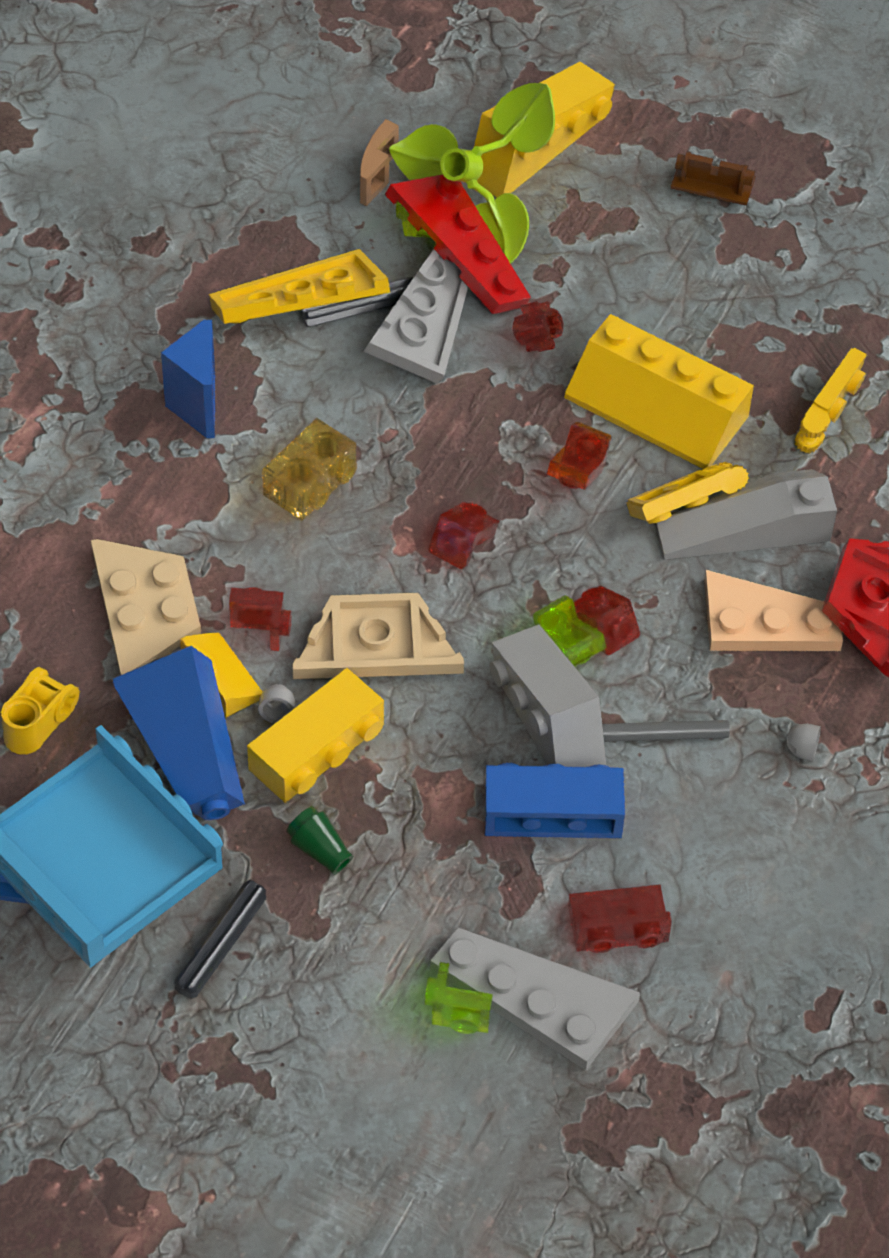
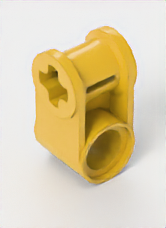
M37 667L30 672L22 686L4 703L1 709L3 737L6 747L11 752L19 755H27L37 751L57 726L70 716L79 699V688L72 684L66 686L49 677L48 671L41 667Z

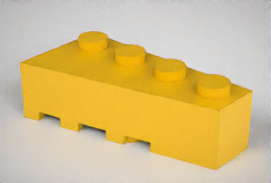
M580 61L540 82L547 84L551 89L555 111V128L549 142L541 149L530 153L516 150L511 142H509L504 147L482 154L483 172L477 179V182L495 197L505 193H512L609 114L612 108L611 98L615 84ZM496 106L482 113L474 147H480L504 137L492 126L491 120Z

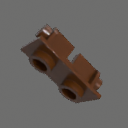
M689 151L686 152V155L678 153L675 163L676 172L671 189L747 206L756 179L755 171L748 169L749 165H739L721 160L719 167L712 166L713 158L691 154Z

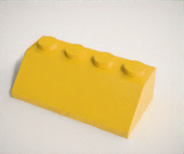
M610 314L589 339L565 391L564 398L705 469L712 466L749 417L754 385Z

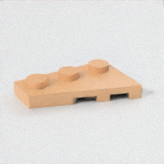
M706 570L704 582L710 651H841L843 643L842 631L821 611L824 601Z

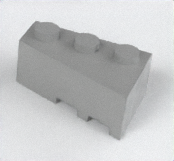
M540 624L492 642L494 661L490 662L489 666L493 680L498 687L502 686L546 764H560L564 767L606 765L600 698Z

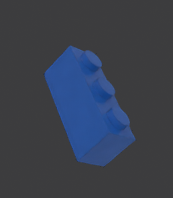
M503 763L498 766L486 765L485 836L622 838L625 819L623 768H614L601 764L590 767H564L560 764L519 766L514 763Z

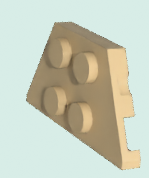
M99 539L91 540L92 553L120 676L172 654L176 648L181 647V638L188 635L201 634V625L184 556Z
M419 593L331 595L322 610V619L313 626L308 635V644L300 658H296L293 662V679L334 678L346 668L351 670L357 677L464 674V658L460 652L456 654L447 642L445 630L438 620L430 616L429 607Z

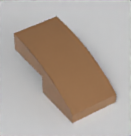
M387 119L384 120L371 137L362 158L360 203L366 207L389 183V162L393 159L389 147L399 142V125Z

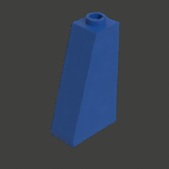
M189 646L113 679L115 689L176 794L180 795L187 802L192 813L204 820H217L227 816L231 809L245 804L211 659L193 646Z

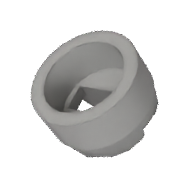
M281 684L268 686L260 697L258 708L260 716L268 722H278L295 708L294 693Z
M806 723L792 727L787 734L788 750L800 759L814 761L821 726Z

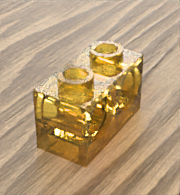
M316 418L262 469L263 496L303 521L313 510L321 509L327 502L330 494L341 483L346 484L352 479L357 470L356 442Z

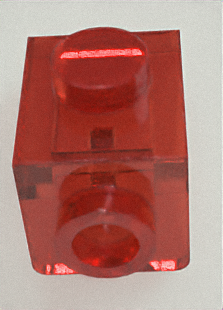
M574 422L570 427L566 445L550 460L546 475L559 479V482L566 487L585 490L603 472L612 440L611 435L580 422Z
M462 502L440 514L428 550L431 554L451 565L464 569L469 565L475 546L493 537L500 521L488 515L487 511L480 505Z
M601 585L584 591L580 598L566 606L571 621L596 633L601 652L606 655L613 654L640 637V630L631 600Z
M231 587L229 598L230 627L270 630L271 651H280L282 636H290L292 610H284V592L267 591L256 587L246 589Z

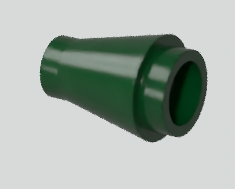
M313 806L302 811L286 830L292 837L291 844L322 864L333 875L342 871L354 857L344 845L324 811L318 812Z

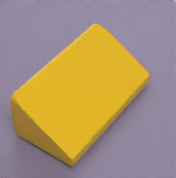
M219 632L188 635L180 639L181 650L193 646L212 660L226 718L260 701L263 691Z

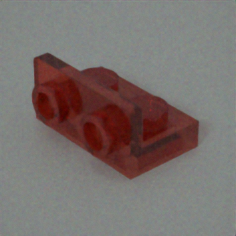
M660 884L569 894L568 908L576 952L590 950L593 953H605L614 948L627 946L652 948L660 943L669 942L672 917L671 913L665 910Z

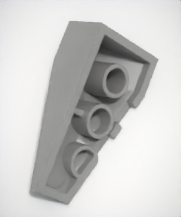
M809 469L769 474L747 483L742 490L738 489L733 494L723 493L709 499L703 505L676 512L670 518L656 523L655 527L663 559L666 560L831 541L837 508L828 476Z

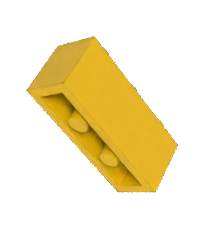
M348 668L344 669L247 745L248 770L284 803L297 793L304 794L315 784L321 774L330 767L336 768L347 759L351 750L363 741L368 742L379 734L384 725V699Z

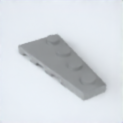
M433 249L363 352L439 384L445 375L468 286L459 277L462 271L456 264L447 259L443 260Z
M461 928L455 930L430 961L431 971L584 1070L588 1069L638 1004L640 993Z

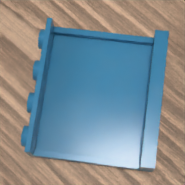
M102 725L96 728V746L0 814V874L90 968L223 868L221 851L223 842L218 833L208 824L202 826L193 817L187 802L178 794L172 796L163 787L156 771L147 764L142 766L133 757V753L126 741L118 735L113 737Z

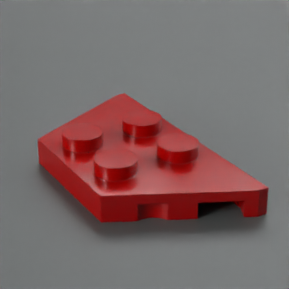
M849 538L842 548L821 611L887 677H889V541L873 543L869 540Z

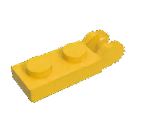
M851 348L803 417L800 424L801 428L794 440L797 449L801 450L800 452L803 451L805 454L815 452L825 438L824 432L829 427L830 422L835 423L845 408L847 401L843 398L848 392L854 395L860 388L866 376V373L861 371L867 354L856 348Z
M727 462L719 463V465L715 464L630 498L626 504L631 517L647 521L649 524L658 523L670 518L672 510L682 506L693 508L705 504L709 501L708 495L718 491L733 494L738 489L742 490L746 483H748L749 473L746 472L747 469L740 465L734 464L732 466L731 463Z

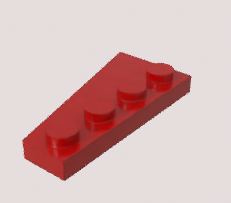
M441 174L390 184L385 196L393 204L399 202L410 215L407 220L417 231L424 229L437 243L434 250L443 260L447 259L456 264L462 271L459 275L461 280L492 314L526 306L531 296L461 182L449 180Z

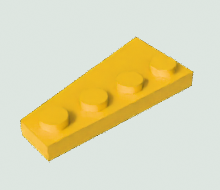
M360 249L214 292L209 294L212 310L224 324L242 323L248 319L390 293L388 277Z

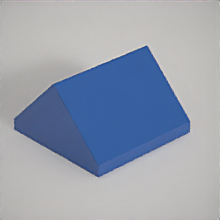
M203 320L161 352L165 407L204 437L215 438L212 320Z

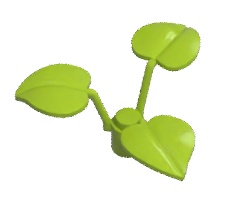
M543 83L522 85L500 99L493 111L491 120L493 128L498 133L504 135L498 141L480 147L475 146L472 150L458 148L455 136L449 129L441 125L430 124L416 129L406 138L389 147L395 163L409 180L443 174L449 180L466 182L469 189H474L487 200V203L477 204L476 208L510 264L519 256L526 243L529 232L528 212L523 202L516 195L505 193L494 199L492 193L477 182V179L483 172L481 155L504 147L509 142H511L516 150L524 153L537 151L549 142L555 128V111L551 89L547 84Z

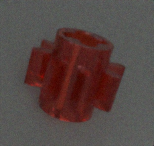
M548 301L522 304L521 310L523 315L514 317L513 334L516 340L521 345H526L527 352L536 350L542 352L556 348L553 339L562 336L564 329L563 319L559 311L555 308H550V302Z

